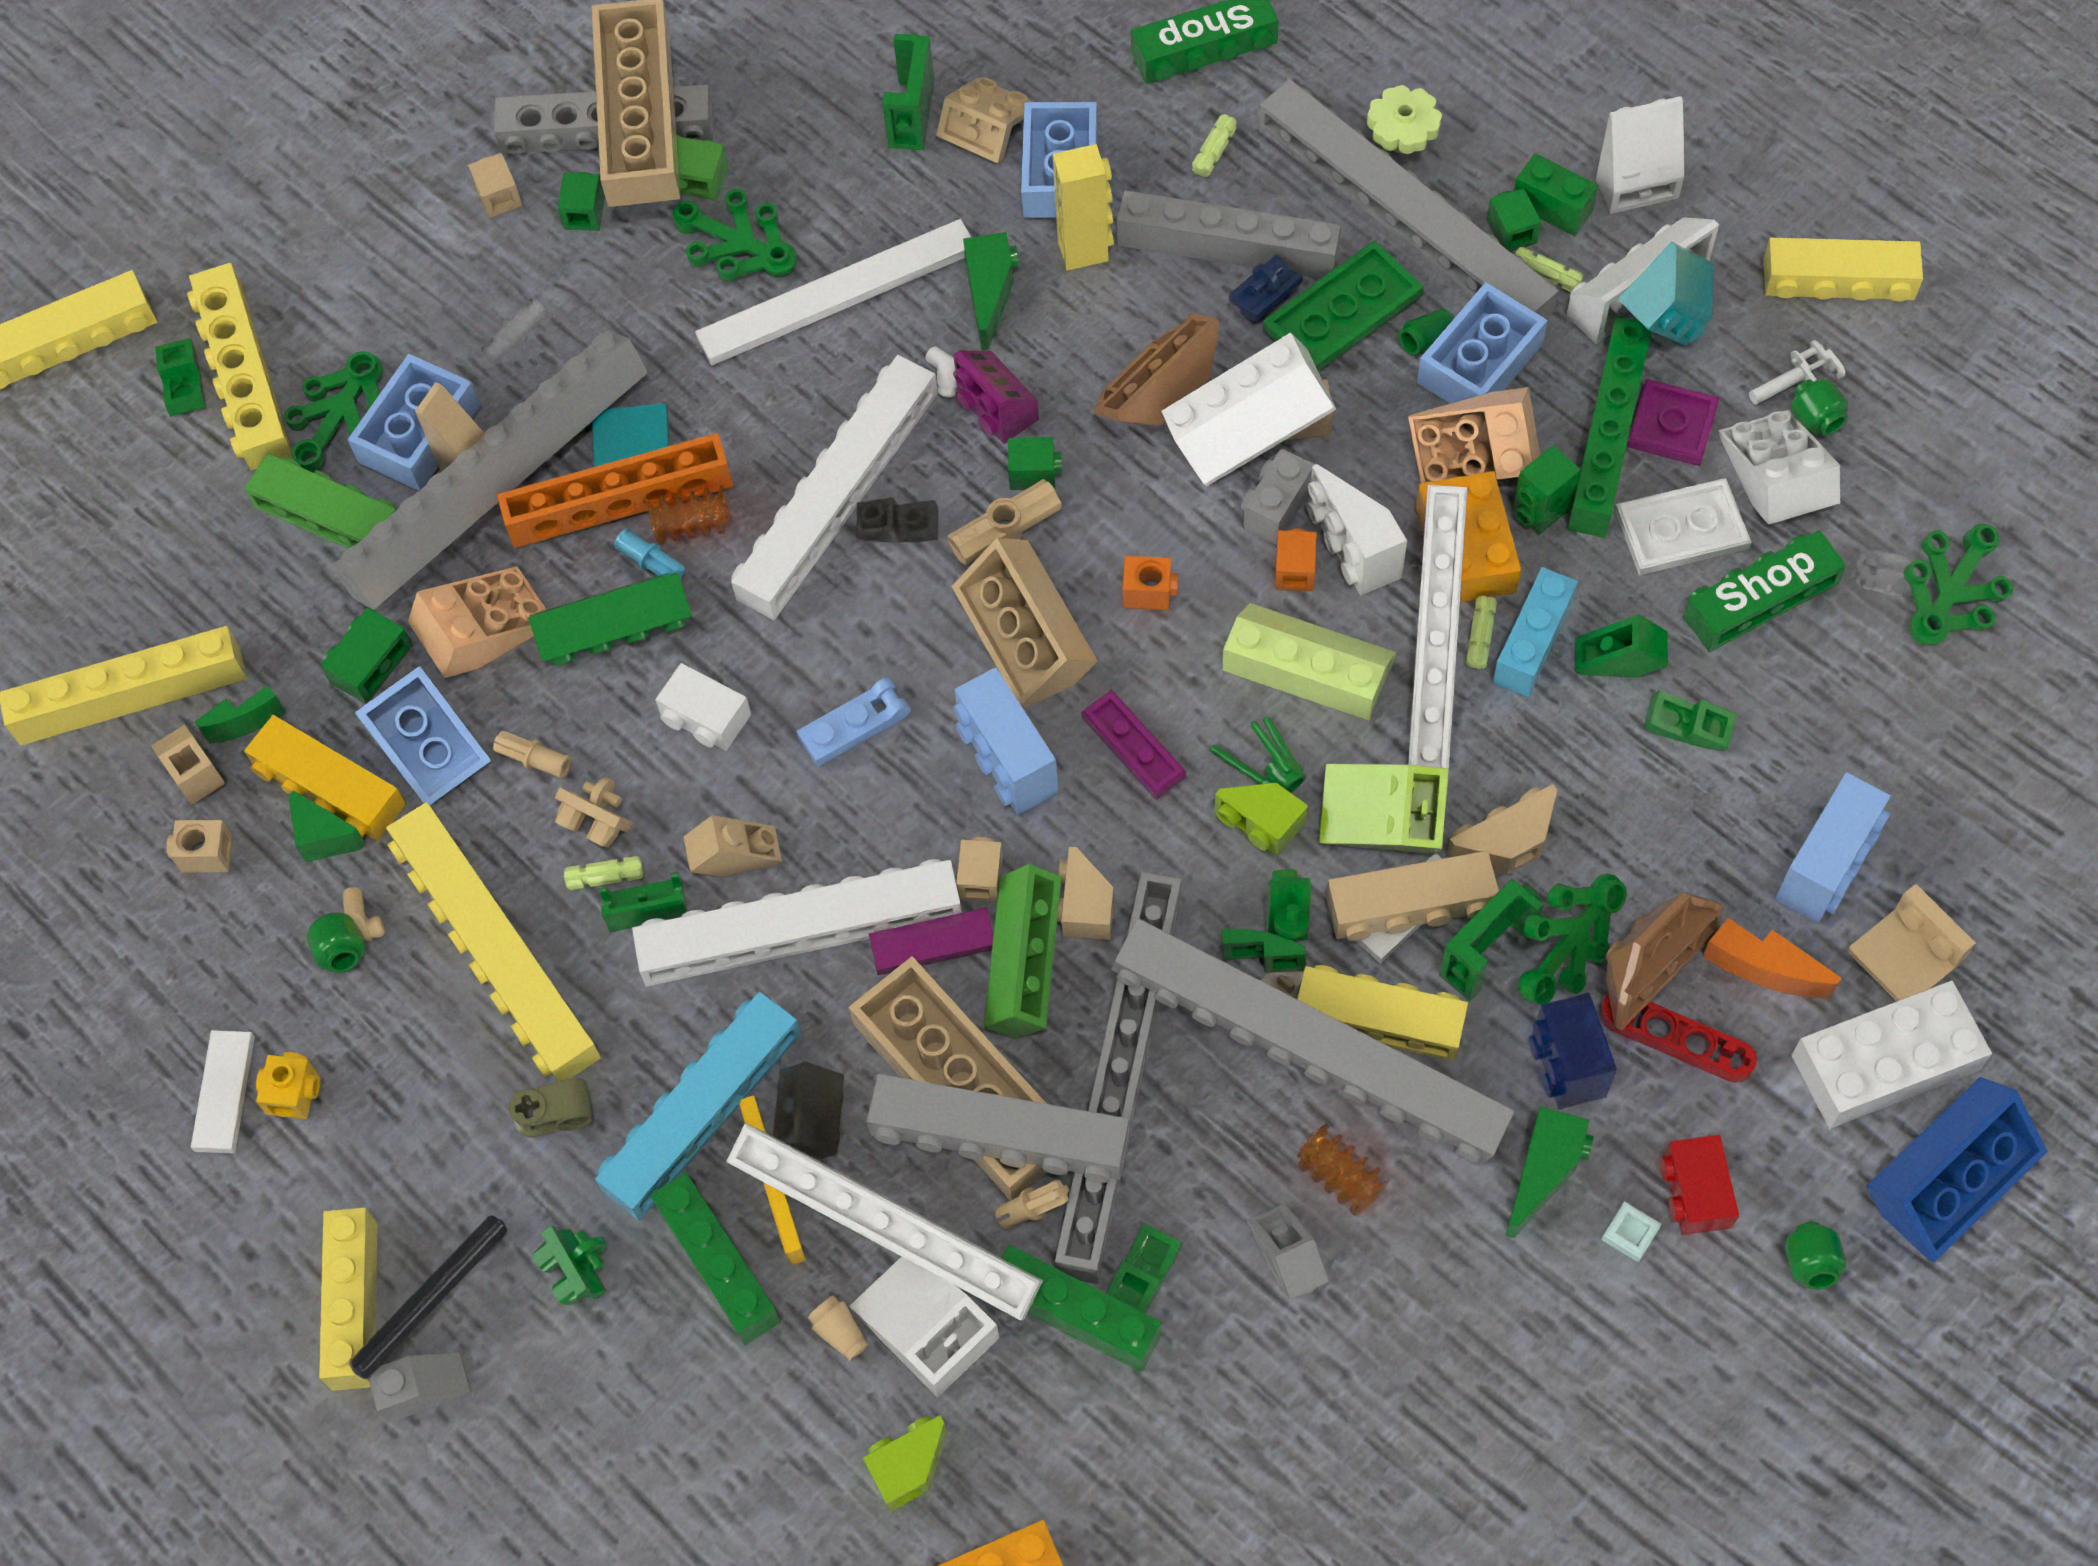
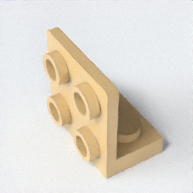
M976 78L945 97L936 136L995 163H999L1004 160L1012 127L1024 120V102L1033 101L1028 100V97L1021 92L1008 91L997 86V83L991 79Z
M1915 884L1903 894L1895 910L1849 947L1848 953L1896 1001L1933 988L1966 960L1976 942Z

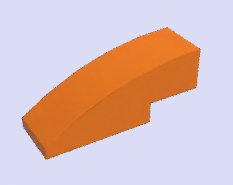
M1730 918L1726 919L1710 939L1703 954L1704 958L1725 971L1751 983L1803 997L1829 999L1842 979L1774 930H1771L1766 938L1761 941Z

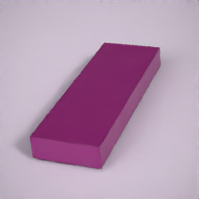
M1110 690L1081 711L1082 719L1155 800L1186 778L1185 769L1113 690Z
M987 907L869 933L877 975L893 972L911 956L923 966L992 950L994 936Z

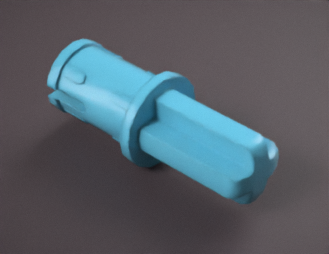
M625 528L618 534L614 545H616L615 549L635 560L640 569L644 571L649 569L658 576L677 570L680 580L685 573L684 566L662 552L659 544L649 543L629 528Z

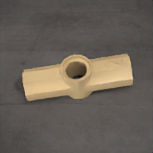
M1043 479L1010 499L999 498L989 504L987 513L947 535L948 543L960 563L966 566L976 560L996 538L1020 539L1023 531L1062 509L1061 501L1049 481L1046 482ZM1002 520L1012 521L1008 524H998Z

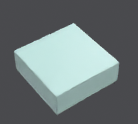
M1624 1201L1601 1240L1639 1263L1662 1224Z

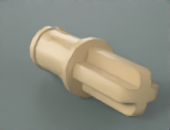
M501 731L494 740L493 749L496 753L522 762L526 769L530 770L534 767L559 779H563L570 769L571 756L542 746L540 740L529 741L507 731Z
M1054 1180L1036 1189L1032 1187L1026 1188L1020 1193V1196L1000 1203L996 1207V1219L1009 1213V1218L998 1222L1002 1228L1007 1230L1028 1220L1038 1221L1045 1216L1046 1212L1068 1202L1067 1193L1070 1191L1069 1187L1066 1184L1063 1185L1060 1180Z

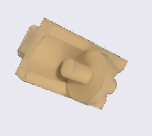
M603 777L597 784L590 781L584 783L582 791L591 795L590 799L563 788H559L555 799L562 802L558 809L555 823L578 832L586 814L595 818L586 838L600 846L610 848L620 830L628 833L633 824L632 821L605 808L607 804L617 808L622 801L620 796L613 793L615 782L608 777Z

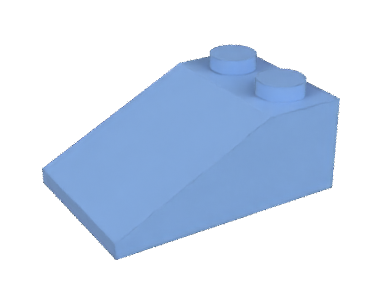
M420 666L355 712L357 718L423 803L433 804L491 761Z

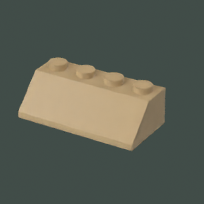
M996 538L951 586L1001 676L1022 708H1027L1075 685L1098 662L1028 540Z

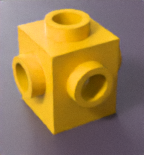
M284 1052L282 1056L267 1055L265 1067L260 1068L256 1078V1090L258 1092L256 1103L267 1115L307 1120L311 1101L316 1099L319 1094L320 1076L307 1057L302 1054Z

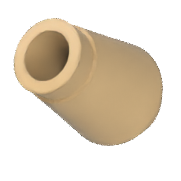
M834 1295L820 1304L808 1316V1319L813 1324L811 1329L838 1352L845 1355L849 1361L853 1360L869 1345L864 1339V1335L844 1301L839 1302Z

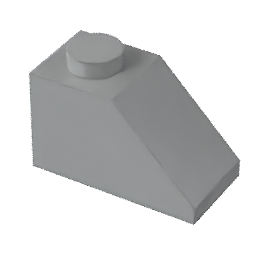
M1282 1204L1247 1220L1249 1228L1275 1280L1290 1299L1296 1296L1307 1295L1313 1292L1316 1287L1329 1282L1314 1238L1286 1204Z
M460 1352L407 1356L381 1365L368 1378L377 1412L389 1423L472 1394Z

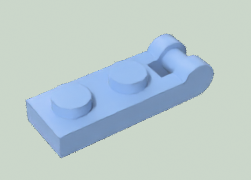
M890 678L879 680L867 692L796 731L798 739L817 768L909 715L911 708L905 699H899L896 694L897 688ZM883 702L886 709L877 713L874 707Z

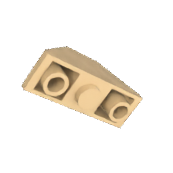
M1554 784L1542 790L1539 787L1533 788L1526 792L1518 803L1508 808L1506 806L1497 807L1485 817L1484 821L1474 826L1466 824L1458 828L1449 840L1448 858L1488 851L1493 871L1507 875L1541 857L1557 794Z

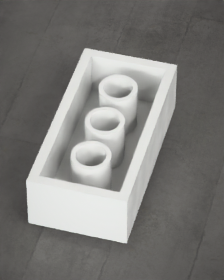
M1949 981L1805 1036L1799 1040L1791 1056L1829 1129L1981 1071L1991 1057L1992 1052L1954 982Z

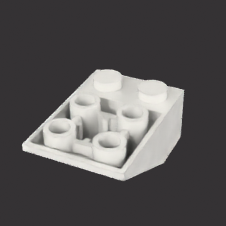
M1682 97L1658 99L1649 104L1632 108L1623 107L1617 111L1610 112L1596 175V182L1599 185V190L1609 214L1678 199L1684 180Z
M1789 410L1773 412L1763 418L1749 422H1739L1732 427L1718 430L1722 444L1752 506L1768 525L1840 504L1839 463Z
M1318 464L1312 466L1311 483H1308L1310 497L1309 502L1306 503L1307 512L1314 524L1319 523L1322 527L1324 541L1331 554L1336 553L1342 563L1341 571L1346 582L1349 585L1354 584L1361 596L1401 579L1407 539L1390 510Z
M904 1257L897 1260L849 1306L937 1398L999 1339L997 1324L966 1293L956 1285Z

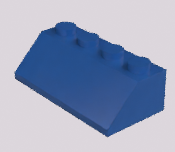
M1979 1077L1866 1187L1882 1217L1928 1260L1935 1262L2048 1151L2018 1091Z

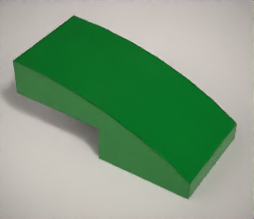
M188 338L156 346L157 371L163 383L164 402L169 416L206 408L199 364L192 339Z
M266 685L237 708H234L226 698L197 719L195 724L209 744L250 734L262 728L272 715L279 718L286 711L274 692Z
M1658 690L1652 695L1643 729L1687 744L1725 751L1729 747L1737 714L1703 699L1696 704H1692L1662 690Z
M1222 929L1224 960L1264 958L1266 973L1304 971L1305 966H1307L1305 947L1290 939L1256 930Z
M1143 1223L1126 1260H1122L1106 1294L1146 1314L1183 1243Z

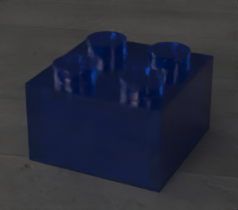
M1590 992L1541 1005L1537 1020L1533 1022L1534 1029L1532 1035L1529 1036V1045L1534 1059H1541L1545 1070V1073L1542 1074V1081L1548 1098L1554 1097L1558 1110L1607 1097L1617 1067Z

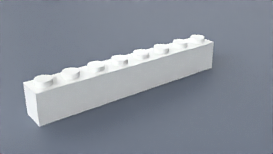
M899 355L895 357L889 366L886 365L882 368L876 385L870 393H865L860 398L856 412L849 421L846 420L841 424L837 431L836 439L829 449L825 448L819 454L815 468L810 475L803 477L799 481L794 497L787 506L783 505L778 510L772 527L766 534L758 537L753 547V553L745 563H740L736 567L731 583L737 601L772 620L776 619L937 396L938 390L935 373Z
M931 859L922 862L918 867L904 870L901 868H889L882 871L879 875L866 878L851 876L843 879L838 884L829 886L809 885L800 892L792 894L772 893L765 895L759 901L749 903L740 901L730 902L717 910L707 912L692 910L684 913L682 917L670 920L650 919L645 921L642 926L632 927L639 972L647 987L870 939L869 933L962 913L951 860Z

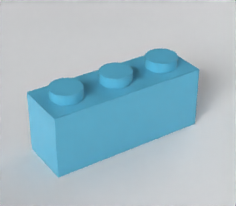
M1541 567L1497 661L1493 684L1528 698L1530 697L1573 604L1578 584L1577 580Z

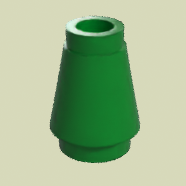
M1440 308L1437 311L1405 322L1398 334L1401 346L1410 355L1424 354L1453 321V317L1448 310Z

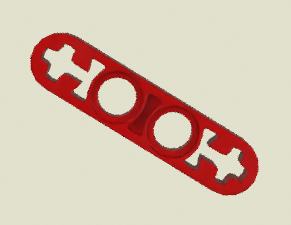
M1607 994L1602 1002L1599 1013L1600 1019L1604 1026L1611 1031L1724 1080L1734 1083L1743 1082L1750 1077L1756 1067V1052L1746 1042L1651 1001L1641 1010L1644 1015L1641 1018L1639 1027L1633 1026L1636 1015L1622 1031L1614 1026L1609 994ZM1651 1019H1662L1668 1024L1670 1032L1664 1037L1653 1036L1647 1030V1022ZM1693 1035L1701 1036L1707 1041L1709 1049L1703 1054H1695L1687 1048L1686 1039ZM1718 1044L1723 1048L1720 1052L1717 1061L1715 1062L1711 1060V1058L1713 1057ZM1735 1054L1743 1057L1741 1063L1744 1065H1740L1738 1070L1730 1067L1731 1060L1729 1058L1732 1059Z

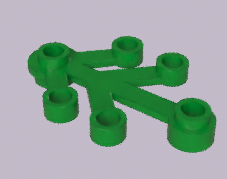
M732 189L725 195L727 209L733 214L737 230L703 215L700 207L691 201H682L674 209L673 219L675 227L679 232L693 234L701 230L725 241L710 246L696 241L689 244L686 248L688 262L692 266L701 267L709 261L719 259L717 271L719 277L724 281H733L738 276L766 270L774 277H785L796 266V251L790 244L781 241L777 227L779 219L777 208L771 203L760 204L755 211L757 223L764 227L767 244L755 239L746 211L748 207L747 196L741 189ZM735 199L742 200L739 203H731ZM766 213L772 214V216L768 218L762 217ZM696 252L703 253L698 257L692 256ZM746 252L756 256L742 261H737L736 258L732 257L733 255ZM728 266L734 267L730 271L723 270L725 267Z
M366 351L356 352L347 360L345 369L321 377L312 376L303 382L302 389L307 399L312 401V403L304 406L295 405L289 407L284 413V419L288 427L293 431H301L308 426L310 419L327 415L312 439L301 440L292 448V458L302 468L313 473L321 469L325 461L323 451L343 419H345L350 435L361 421L355 404V399L361 389H363L369 403L366 413L379 396L380 392L376 382L382 376L383 367L375 355ZM345 385L341 393L325 398L328 389ZM313 387H320L317 391L310 392ZM295 416H302L297 421H291ZM314 457L312 460L306 461L308 458Z
M1977 524L1964 534L1963 546L1966 551L1951 575L1944 553L1949 547L1948 536L1942 531L1935 530L1923 538L1921 546L1928 555L1930 565L1922 559H1916L1907 565L1903 572L1905 580L1910 584L1917 610L1912 615L1909 625L1910 634L1916 642L1923 645H1937L1947 637L1948 632L1967 629L1981 632L1994 624L1995 613L1986 605L1977 606L1969 614L1947 615L1953 604L1984 600L1998 603L2012 594L2013 585L2004 576H1997L1987 584L1964 586L1980 559L1990 554L1998 546L1999 534L1993 526ZM1981 535L1986 538L1987 542L1982 539ZM1931 539L1938 542L1939 549L1933 546ZM1913 568H1917L1921 572V578L1915 575ZM1931 574H1933L1938 592V597L1933 604L1925 582L1931 577ZM1995 584L2001 587L2003 594L1996 591ZM1977 613L1984 617L1985 623L1979 621ZM1927 620L1932 623L1934 630L1928 626Z
M1608 873L1601 874L1590 887L1573 888L1561 883L1554 884L1548 894L1550 906L1567 911L1574 904H1587L1580 915L1550 919L1542 915L1532 914L1527 918L1524 932L1528 938L1545 941L1550 936L1563 935V937L1538 969L1526 971L1521 975L1518 982V990L1526 1001L1538 1005H1546L1553 999L1556 992V979L1553 975L1570 953V966L1561 972L1559 986L1562 990L1574 994L1580 993L1586 985V960L1596 963H1603L1606 960L1607 952L1610 949L1608 936L1611 913L1618 912L1623 907L1627 897L1626 886L1618 877ZM1595 922L1594 936L1589 937L1590 927Z

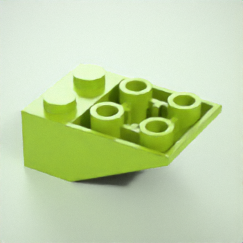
M1326 764L1319 844L1426 854L1436 853L1440 855L1443 844L1449 768L1417 765Z

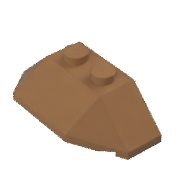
M1192 313L1184 319L1185 323L1171 328L1151 342L1102 390L1098 404L1094 407L1096 415L1127 423L1161 426L1166 422L1161 411L1200 388L1211 377L1220 326L1217 318Z
M1682 892L1659 904L1648 916H1640L1634 923L1630 934L1623 941L1619 939L1612 944L1606 955V960L1608 961L1606 984L1614 1026L1622 1031L1710 941L1720 928L1724 908L1722 904Z

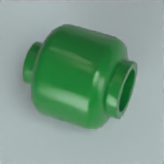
M1809 379L1802 382L1793 393L1795 398L1791 403V413L1812 435L1822 434L1828 436L1844 425L1848 418L1846 414L1848 411V401L1831 381L1819 379L1813 382Z
M341 912L325 914L316 919L308 929L307 941L315 963L323 970L336 973L349 971L356 966L364 955L366 947L362 933L348 914Z
M1807 1222L1799 1225L1796 1231L1790 1234L1785 1241V1252L1791 1276L1807 1288L1813 1290L1829 1288L1838 1282L1847 1268L1840 1236L1831 1227L1820 1225L1817 1222Z

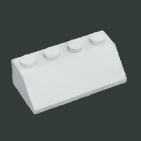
M1683 217L1673 225L1667 224L1663 226L1650 241L1644 245L1642 243L1635 245L1625 258L1616 264L1612 262L1606 265L1598 276L1588 283L1582 282L1578 284L1570 293L1567 316L1595 344H1598L1612 334L1615 317L1631 320L1635 318L1618 298L1671 241L1710 261L1719 224L1712 219Z
M1289 333L1161 412L1176 444L1207 487L1337 409L1308 349L1292 333Z

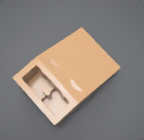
M1529 387L1489 392L1415 413L1408 417L1421 483L1490 471L1495 472L1496 479L1519 477L1520 471L1540 456Z
M516 566L417 591L408 623L443 677L447 678L479 669L534 637L528 616L547 609Z

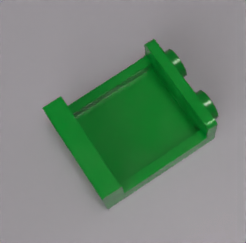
M895 34L893 43L898 81L901 85H907L906 93L884 92L882 106L888 148L924 150L935 83L930 36Z
M1511 879L1445 945L1439 976L1469 1002L1482 988L1488 960L1482 954L1510 927L1518 931L1527 940L1531 939L1526 936L1524 925L1530 915H1541L1543 904L1537 893L1529 886H1521Z

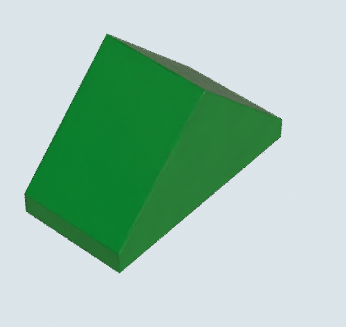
M294 790L289 795L295 847L305 862L358 851L366 844L356 827Z

